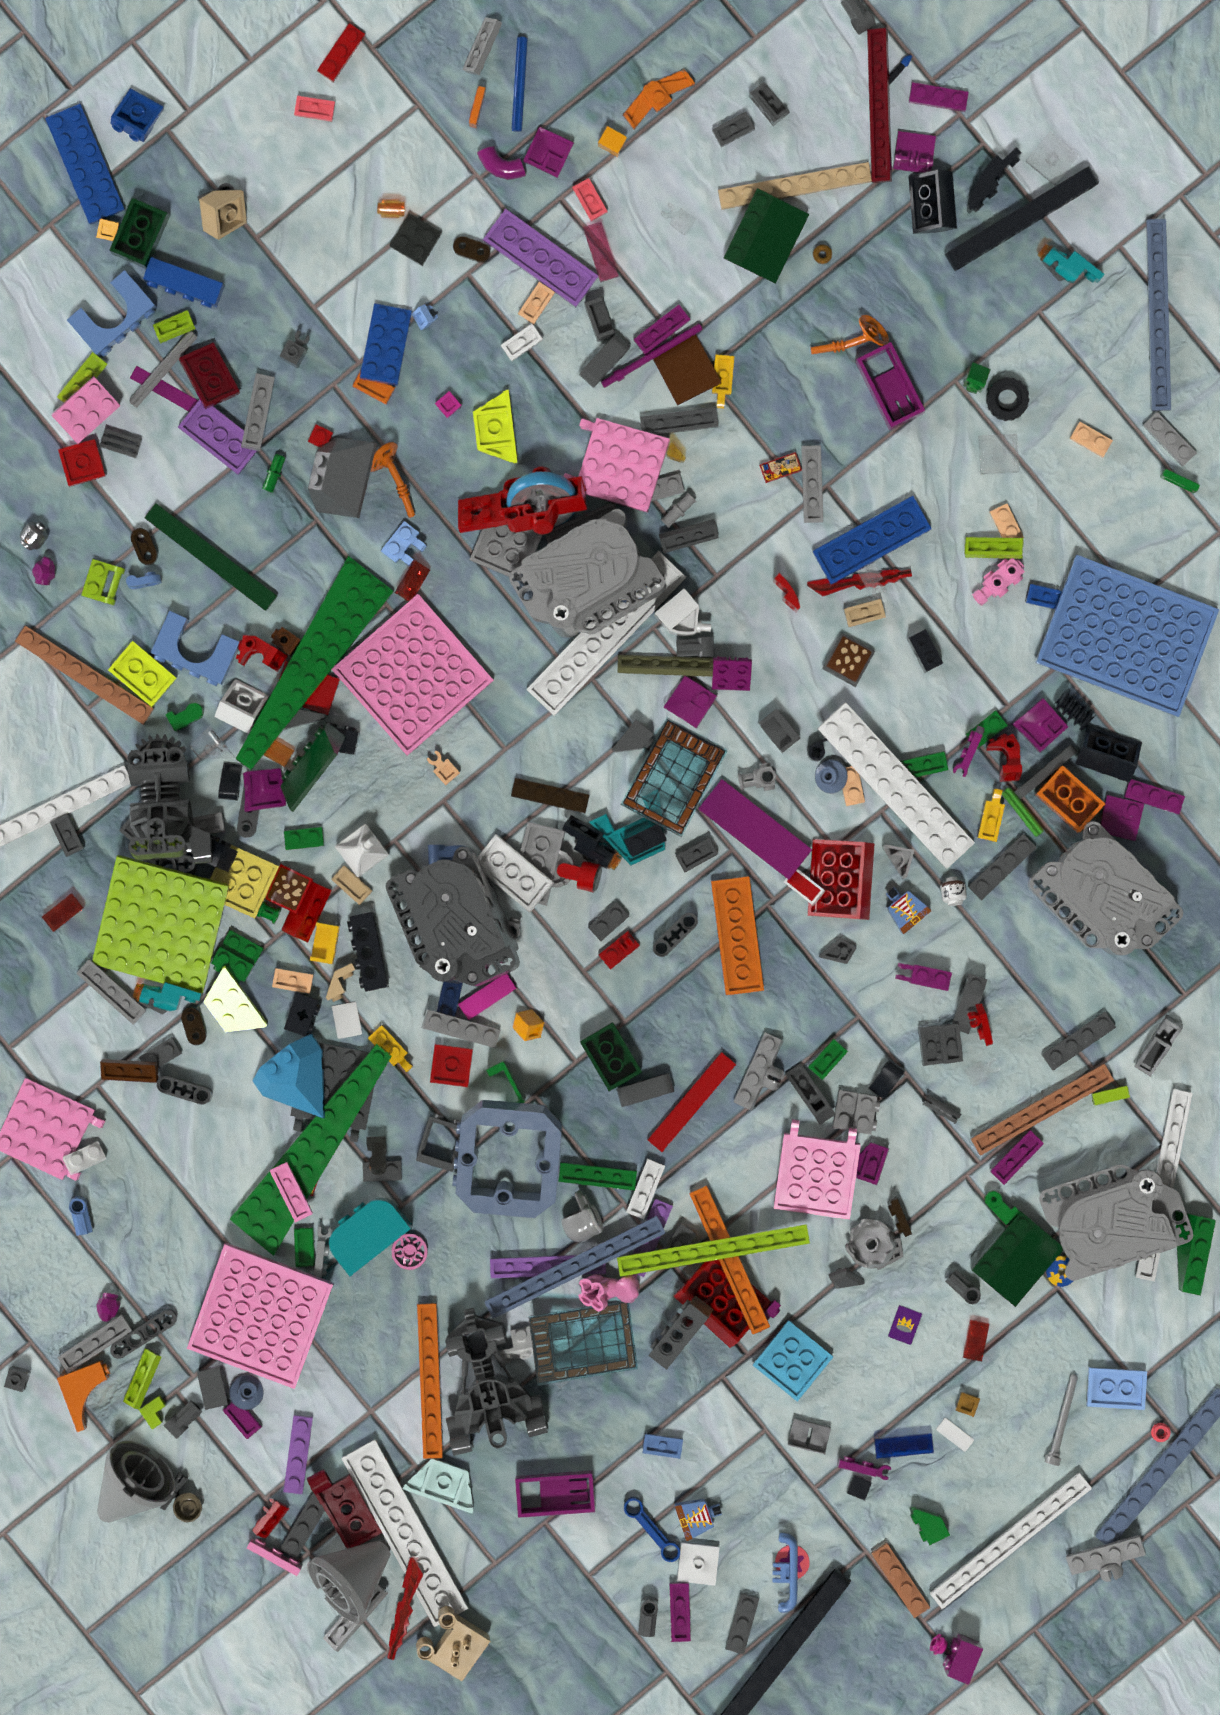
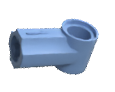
M428 845V864L438 860H452L456 849L462 847V845Z
M82 1196L74 1197L69 1203V1210L77 1236L93 1232L87 1207L88 1202ZM80 1201L83 1204V1209L76 1210L73 1203Z

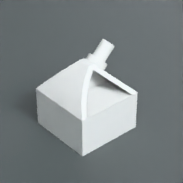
M685 589L680 591L654 614L655 618L669 634L689 636L694 635L696 632L700 633V631L711 632V624L698 621L699 605Z
M364 824L335 846L358 878L390 855L367 824Z

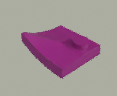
M539 127L523 162L558 178L574 142Z
M684 676L663 708L693 727L698 728L718 696L689 677Z
M1044 698L1040 699L1033 707L1012 723L1038 752H1042L1068 728L1067 724Z
M280 768L243 773L245 812L286 806V800L280 787L283 782Z
M1106 795L1100 825L1111 836L1136 841L1144 804Z

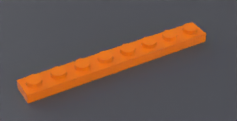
M708 1186L689 1193L710 1241L730 1238ZM739 1256L719 1259L752 1335L771 1327Z
M437 1303L417 1304L423 1459L443 1458Z

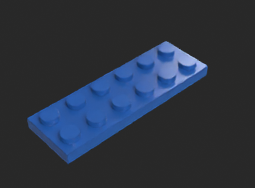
M81 104L45 118L89 224L100 221V218L106 219L125 211Z
M911 496L815 549L812 553L830 585L929 532L932 528L914 496Z

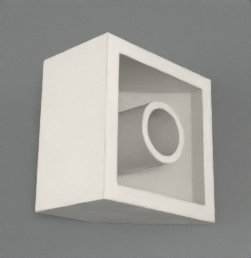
M235 679L221 699L214 717L249 734L269 696Z

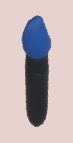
M912 55L905 56L900 64L889 74V86L904 68L908 67Z

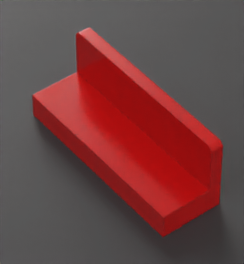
M313 882L299 913L289 912L282 931L308 942L332 890Z

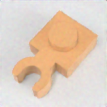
M435 751L434 753L438 756V759L431 761L428 757L427 761L437 767L433 772L446 786L460 772L448 759L443 762L441 754Z

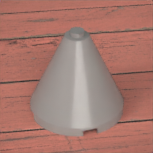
M134 1441L116 1443L108 1452L105 1460L97 1508L100 1520L110 1523L166 1504L174 1494L176 1487L173 1473L167 1463L161 1457L156 1459L148 1453L151 1449L143 1444Z
M378 1540L314 1557L307 1564V1571L317 1590L321 1587L327 1595L324 1599L334 1610L350 1622H359L366 1615L390 1558L391 1548L385 1541L381 1542Z

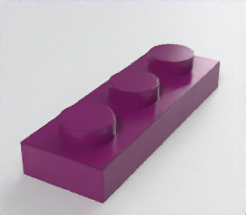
M912 82L909 103L965 112L969 92Z
M677 305L634 338L633 341L643 354L646 355L691 319L681 306Z
M1131 779L1130 783L1128 782L1124 798L1177 815L1180 814L1185 799L1183 795Z
M1029 1130L990 1172L1005 1185L1044 1143Z
M669 1583L671 1642H690L689 1583Z

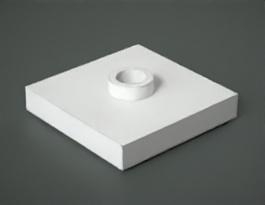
M681 1542L677 1581L715 1586L720 1547Z

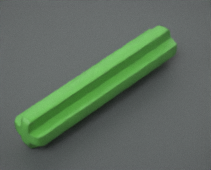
M1010 787L1005 789L1002 795L1034 836L1037 837L1043 833V828Z

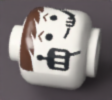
M957 877L946 878V882L940 886L942 900L948 903V906L961 905L967 898L965 883L962 880H958Z

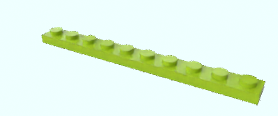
M805 1224L617 1257L620 1277L810 1244L808 1227Z

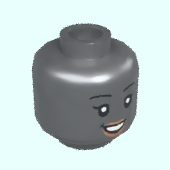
M39 521L37 523L29 522L20 533V543L28 550L40 549L48 539L47 527Z

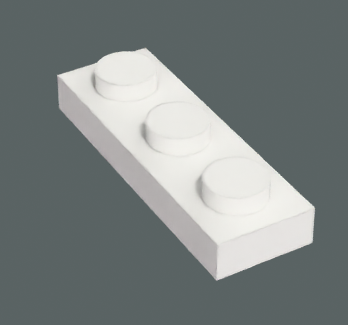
M647 1158L626 1213L641 1219L645 1218L665 1165Z

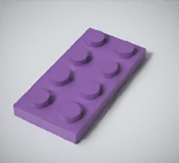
M200 400L178 426L181 431L237 475L242 472L257 453L256 450L241 448L244 430L213 406L205 409Z

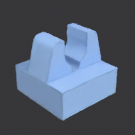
M424 304L412 313L420 330L426 329L438 318L437 315L432 316L429 312L433 308L431 305L426 306Z

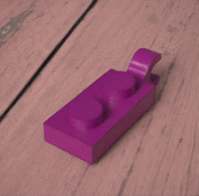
M977 726L975 731H971L967 740L970 742L969 747H964L960 756L963 758V761L955 764L953 773H956L957 769L961 768L964 770L962 777L967 775L969 765L985 728Z
M850 1456L839 1457L837 1463L838 1468L874 1477L877 1476L883 1480H888L889 1477L883 1475L882 1471L884 1469L891 1470V1467L887 1464L877 1468L872 1462L865 1460L862 1463L856 1462L855 1458Z

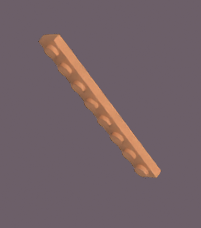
M24 626L15 640L16 643L144 725L154 711V708L29 627Z
M1102 1064L970 1139L981 1156L1111 1083L1114 1079L1106 1065Z

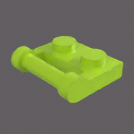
M92 559L81 596L114 606L116 601L114 598L121 575H124L125 569ZM113 571L114 575L108 595L104 597L102 595L109 572Z

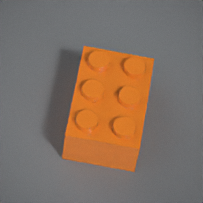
M1063 765L1034 794L1077 833H1080L1084 826L1105 805L1098 796Z

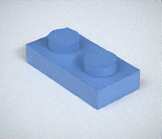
M645 1433L642 1453L680 1459L683 1439Z

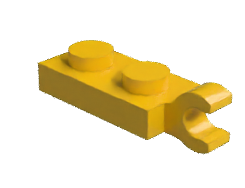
M715 354L714 369L722 384L712 388V394H718L717 408L724 409L725 395H731L735 356Z
M994 789L992 801L986 800L977 838L997 842L1005 804H1000L1003 790Z
M383 1025L368 1037L374 1046L378 1043L392 1055L389 1062L393 1066L399 1063L406 1072L413 1067L404 1058L408 1052Z

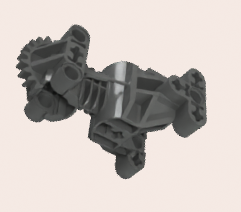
M156 734L155 739H152L149 735V741L146 742L144 739H141L143 745L135 744L138 750H131L127 757L130 784L132 787L141 786V802L130 803V827L136 838L130 841L128 848L133 858L137 860H143V862L162 867L172 864L173 870L195 875L197 872L196 864L213 862L212 837H210V833L193 827L190 799H180L179 783L191 781V770L183 754L186 748L185 746L180 747V741L174 743L175 739L173 736L168 740L166 734H164L162 739H160L158 734ZM135 758L139 759L140 762L133 764ZM190 852L193 853V858L191 856H187L186 854ZM187 863H190L189 869H185Z
M474 1308L464 1310L465 1319L445 1340L449 1357L458 1355L462 1359L463 1390L459 1394L455 1416L446 1417L453 1456L473 1451L472 1433H480L484 1424L491 1446L494 1448L504 1447L507 1442V1433L503 1418L509 1420L512 1424L525 1421L529 1437L548 1433V1421L540 1394L530 1396L518 1378L510 1376L505 1367L506 1364L498 1352L497 1345L507 1341L504 1323L477 1316ZM483 1330L487 1344L485 1352L474 1354L473 1349L468 1345L466 1334ZM492 1354H494L500 1367H503L508 1378L494 1373V1366L491 1360ZM469 1361L472 1362L476 1379L470 1388L466 1389ZM501 1434L504 1440L501 1443H496L493 1440V1436Z

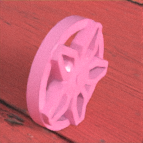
M408 1233L402 1235L394 1242L391 1252L394 1262L399 1267L413 1270L425 1262L428 1249L425 1241L420 1236ZM408 1237H414L417 1240L413 1241L411 1244V1241ZM403 1238L406 1239V1241L408 1242V1244H406V1245L404 1244ZM399 1241H401V1246H402L403 1248H400V1247H399V1248L395 1249L396 1244H397ZM420 1241V1245L416 1247L414 1244ZM422 1245L424 1247V1255L420 1251H417L422 1247ZM400 1250L402 1251V1254H401V1255H400V1254H395V1252H397V1251H400ZM419 1254L423 1259L416 1258V1255ZM396 1257H404L403 1265L396 1259ZM406 1259L410 1260L408 1266H406ZM413 1259L420 1262L415 1266H411Z

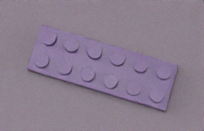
M507 209L503 211L483 239L488 245L553 290L574 307L579 305L598 278L597 274Z

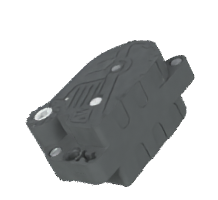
M464 846L456 849L452 860H438L423 867L420 871L408 870L387 881L386 891L417 964L428 968L429 974L435 980L481 986L519 967L520 960L516 952L519 949L518 944L507 923L508 920L500 906L496 891L488 876L483 872L473 849ZM396 884H399V886L397 887V890H394V887H396ZM405 899L407 907L402 910L400 903ZM410 917L414 919L412 927H409L407 923ZM417 935H420L422 938V941L419 945L415 943V937ZM427 952L429 959L424 963L422 955ZM508 958L512 959L510 965L501 966L500 963L504 964L508 962ZM493 964L496 970L491 975L488 972V968Z

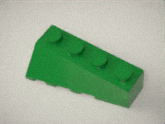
M1175 1211L1176 1221H1180L1183 1218L1182 1212ZM1186 1213L1193 1230V1238L1190 1242L1177 1246L1178 1290L1201 1296L1216 1220ZM1185 1221L1182 1224L1176 1225V1228L1180 1227L1181 1229L1179 1237L1187 1239L1189 1231L1184 1230L1183 1225H1187Z

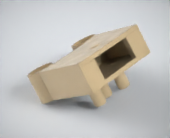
M444 1606L438 1611V1620L440 1626L447 1629L435 1647L430 1638H420L416 1643L417 1655L420 1659L430 1661L455 1678L463 1681L491 1642L490 1636L456 1614L452 1607ZM445 1615L452 1616L449 1620L442 1619ZM423 1646L430 1647L427 1651L420 1650Z

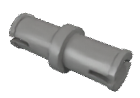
M687 493L680 502L672 506L673 508L661 518V521L670 528L697 501Z

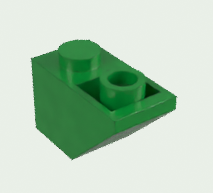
M973 362L963 384L966 387V391L973 394L981 393L986 385L991 369Z
M915 1506L911 1508L913 1513L910 1516L915 1525L919 1523L922 1529L919 1531L923 1542L927 1541L930 1546L950 1536L940 1515Z

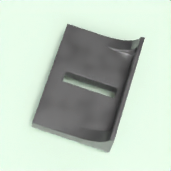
M794 1418L787 1445L825 1455L831 1427ZM809 1428H813L809 1446L805 1445Z

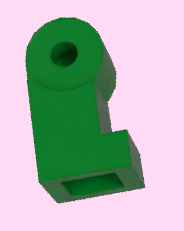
M191 703L184 711L176 715L173 711L165 715L173 730L178 732L201 719L204 715V709L197 703Z
M997 1191L986 1193L984 1197L986 1205L1005 1225L1020 1213L1015 1206L1009 1208L1002 1201V1196Z

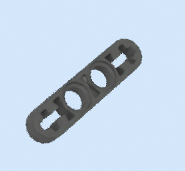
M1072 744L1069 745L1014 793L1019 799H1022L1076 754L1077 750Z
M165 1310L112 1344L110 1348L111 1355L116 1359H121L163 1333L176 1323V1313L172 1310ZM164 1314L172 1315V1323L165 1322L162 1324L164 1329H161L160 1324L155 1319L158 1318L160 1322L165 1318ZM148 1324L156 1325L157 1332L155 1334L147 1332L146 1327ZM131 1335H139L141 1342L138 1345L132 1344L130 1341ZM126 1339L127 1344L132 1349L129 1350V1348L126 1347L122 1350V1355L120 1353L116 1354V1345H118L119 1347L123 1346L125 1344L123 1340Z

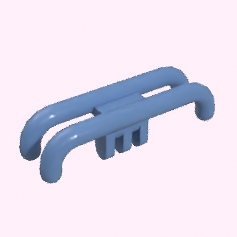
M780 1533L779 1542L786 1543L790 1547V1562H773V1567H780V1570H773L772 1574L780 1575V1578H772V1582L790 1583L789 1600L778 1605V1611L785 1613L794 1609L797 1603L798 1545L792 1535Z

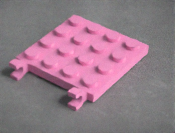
M596 418L595 423L581 419L579 425L581 429L592 431L579 473L586 486V495L648 513L670 439ZM564 474L566 479L575 477L570 474Z
M25 1078L0 1131V1151L61 1180L66 1175L76 1181L81 1173L78 1172L70 1175L63 1157L77 1151L89 1123L98 1128H103L105 1120L94 1116L95 1109Z
M792 1119L790 1133H784L774 1209L850 1220L861 1146L860 1143H855L857 1128L849 1127L848 1140L846 1142L798 1135L800 1120Z

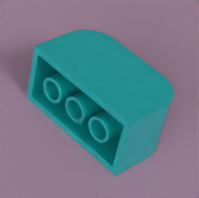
M380 1197L369 1201L367 1204L362 1202L354 1208L353 1211L355 1213L352 1216L347 1214L338 1221L340 1225L332 1232L329 1239L330 1251L349 1277L412 1228V1224L390 1199Z

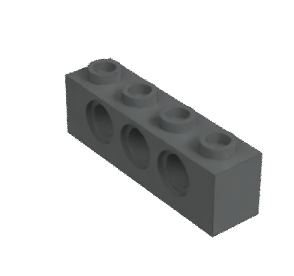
M696 1295L691 1301L689 1299L686 1300L681 1307L683 1309L682 1313L679 1314L677 1312L671 1320L673 1323L671 1327L667 1325L660 1334L663 1337L660 1340L656 1338L650 1346L652 1351L648 1356L666 1370L714 1310Z

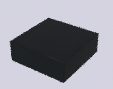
M853 1475L847 1494L865 1501L872 1482Z

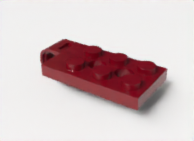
M324 1469L307 1478L311 1490L320 1505L323 1506L346 1549L359 1546L382 1533L350 1474L332 1483ZM344 1504L352 1506V1510L349 1513L341 1511V1507ZM355 1520L360 1521L361 1527L359 1529H352L350 1527L351 1522Z

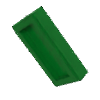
M1167 469L1163 470L1160 476L1162 479L1193 494L1200 487L1199 484Z
M314 1227L294 1228L295 1267L315 1266Z

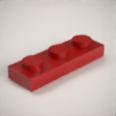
M349 23L317 72L334 83L364 39L365 34Z

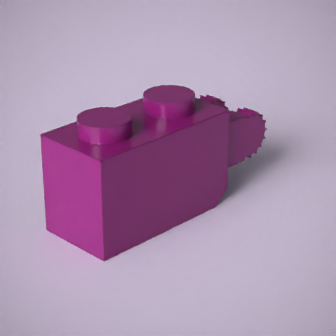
M898 963L900 969L912 971L910 977L898 974L895 976V979L908 981L911 984L945 991L949 990L952 972L914 964L912 966Z

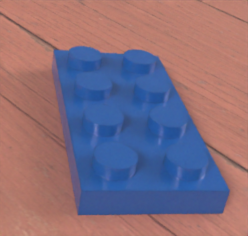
M374 304L360 379L398 386L412 315L411 310Z

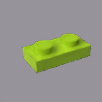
M188 310L153 324L160 344L196 329Z

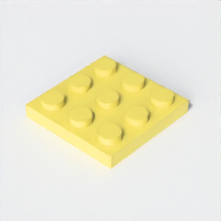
M232 845L231 848L238 851L229 872L215 867L210 880L229 885L225 902L226 906L256 919L280 866Z

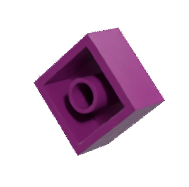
M958 1633L957 1638L953 1637L950 1648L952 1650L950 1655L945 1656L943 1666H945L944 1670L948 1677L969 1685L983 1647L979 1641Z

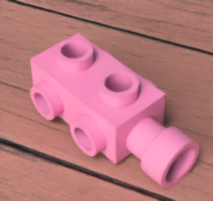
M1005 558L997 565L999 569L995 573L991 570L983 577L985 581L982 585L984 587L972 594L978 604L983 606L991 595L994 598L997 595L1001 598L1009 591L1007 587L1013 583L1015 586L1023 579L1021 575L1025 572L1023 570L1024 565L1018 559L1011 558L1008 561ZM1010 567L1015 569L1014 574L1009 573L1008 569ZM994 580H999L1000 586H995Z

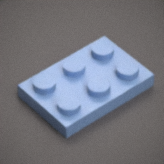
M1089 1367L1086 1406L1145 1410L1147 1371Z

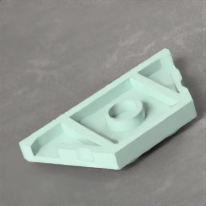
M431 1458L403 1486V1490L471 1514L473 1513L469 1470Z

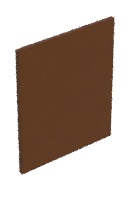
M696 334L653 359L677 406L722 384Z

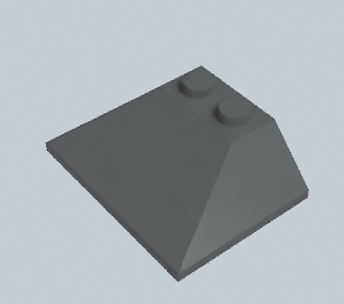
M334 437L317 450L308 486L317 512L353 518L360 517L377 443Z

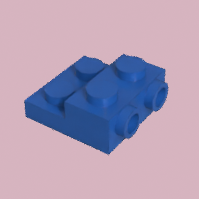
M130 88L112 114L110 124L115 131L119 133L124 131L129 134L133 141L138 142L140 140L144 142L153 130V126L163 112L164 107Z

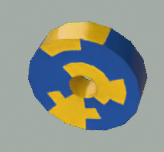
M1058 1256L1045 1271L1048 1280L1055 1286L1064 1287L1073 1282L1067 1278L1065 1271L1062 1275L1058 1274V1269L1064 1268L1065 1270L1070 1260L1066 1256Z

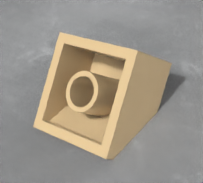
M242 190L212 191L199 199L203 231L219 240L247 223L244 193Z

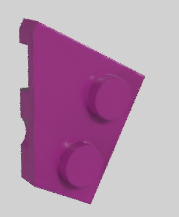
M870 1143L859 1154L856 1178L878 1185L889 1148Z

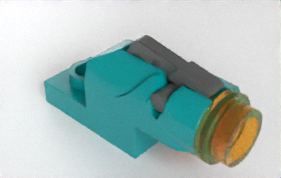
M1046 243L1037 255L1040 257L1043 265L1058 281L1066 280L1067 282L1074 283L1080 274L1084 272V276L1090 282L1094 283L1095 281L1098 283L1105 275L1076 251L1068 258L1066 253Z
M167 982L164 983L163 989H160V986H149L142 983L136 984L132 998L163 1015L167 1011L178 1010L182 996L185 997V1001L196 1003V1000L201 1001L203 993L188 990Z

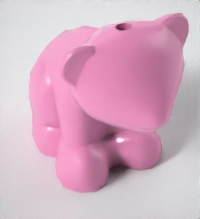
M593 1274L580 1280L581 1294L578 1296L584 1305L592 1306L596 1311L600 1312L608 1306L607 1301L614 1297H617L624 1303H633L639 1295L640 1284L637 1274L627 1275L619 1280Z

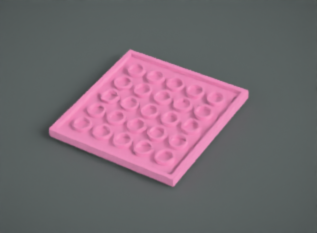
M419 594L412 598L332 669L407 756L494 681Z
M225 1242L187 1349L295 1389L334 1283Z

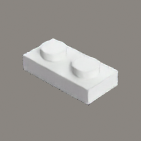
M530 324L501 344V347L512 362L543 341V338L534 325Z
M98 1141L63 1157L70 1175H74L106 1160V1156Z

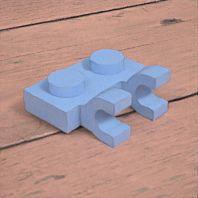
M404 521L382 548L381 552L395 563L400 559L411 567L415 561L405 553L412 544L421 552L427 546L417 538L420 533Z

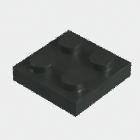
M409 213L389 246L423 266L442 232Z

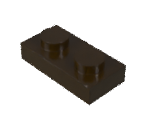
M895 1197L889 1200L891 1205L888 1206L891 1216H896L898 1223L895 1225L899 1234L903 1233L905 1237L912 1235L898 1199Z

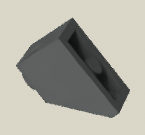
M635 720L613 747L612 751L617 753L642 750L644 746L648 748L654 741L652 738L654 733Z

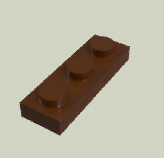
M102 1059L100 1061L101 1080L157 1083L159 1079L157 1062Z

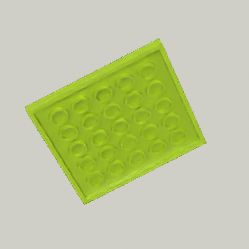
M117 855L92 962L100 967L163 984L167 982L188 990L203 993L229 885Z

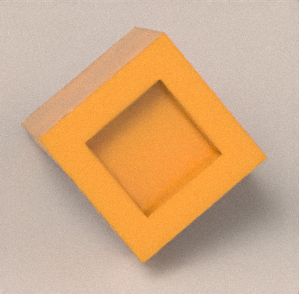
M607 126L598 141V147L618 157L627 137Z
M532 1009L517 1012L513 1029L524 1041L541 1038L544 1026L543 1020Z

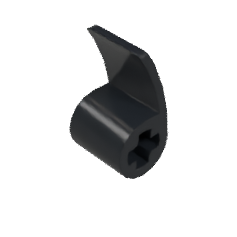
M827 739L820 740L808 748L807 756L811 761L817 762L824 757L825 749L821 743L828 741ZM815 747L816 750L818 748L821 750L819 758L811 755L813 752L812 748Z
M223 764L218 793L219 799L238 801L242 765Z
M889 1059L869 1089L882 1099H885L902 1077L905 1070Z

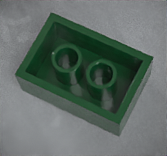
M132 198L109 251L117 257L147 269L149 260L155 253L170 216L165 211Z
M613 1022L580 1041L608 1091L642 1073Z

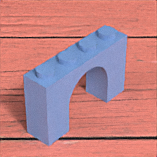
M125 270L110 282L127 304V315L119 326L111 329L101 328L90 319L82 308L67 319L69 324L98 357L101 355L104 357L112 350L111 347L115 343L120 344L126 339L125 335L129 331L134 332L141 325L140 322L145 318L149 319L155 314L154 310L157 308Z
M169 611L151 651L155 655L154 659L162 663L165 660L172 662L171 666L180 671L183 668L190 670L189 675L198 679L200 676L208 678L206 682L216 687L218 683L223 685L238 652L240 642L222 634L213 655L208 660L201 663L189 662L180 651V639L189 620Z

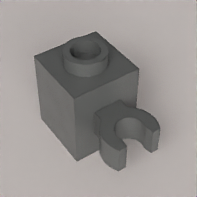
M301 331L296 332L295 342L287 341L280 354L281 360L296 368H299L307 353L303 345L308 344L310 341V336L308 335L305 340L299 339Z

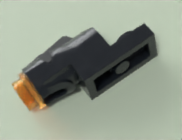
M571 815L563 825L562 830L578 839L574 850L581 853L585 860L599 864L605 869L616 870L622 857L619 856L618 852L601 842L604 833Z

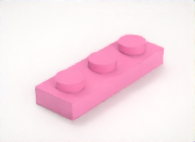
M288 1161L271 1169L270 1173L294 1221L297 1222L312 1215L313 1211Z
M258 1538L256 1540L251 1539L247 1546V1549L296 1576L302 1568L298 1560L292 1557L286 1558L283 1556L282 1551L276 1548H268L266 1543Z

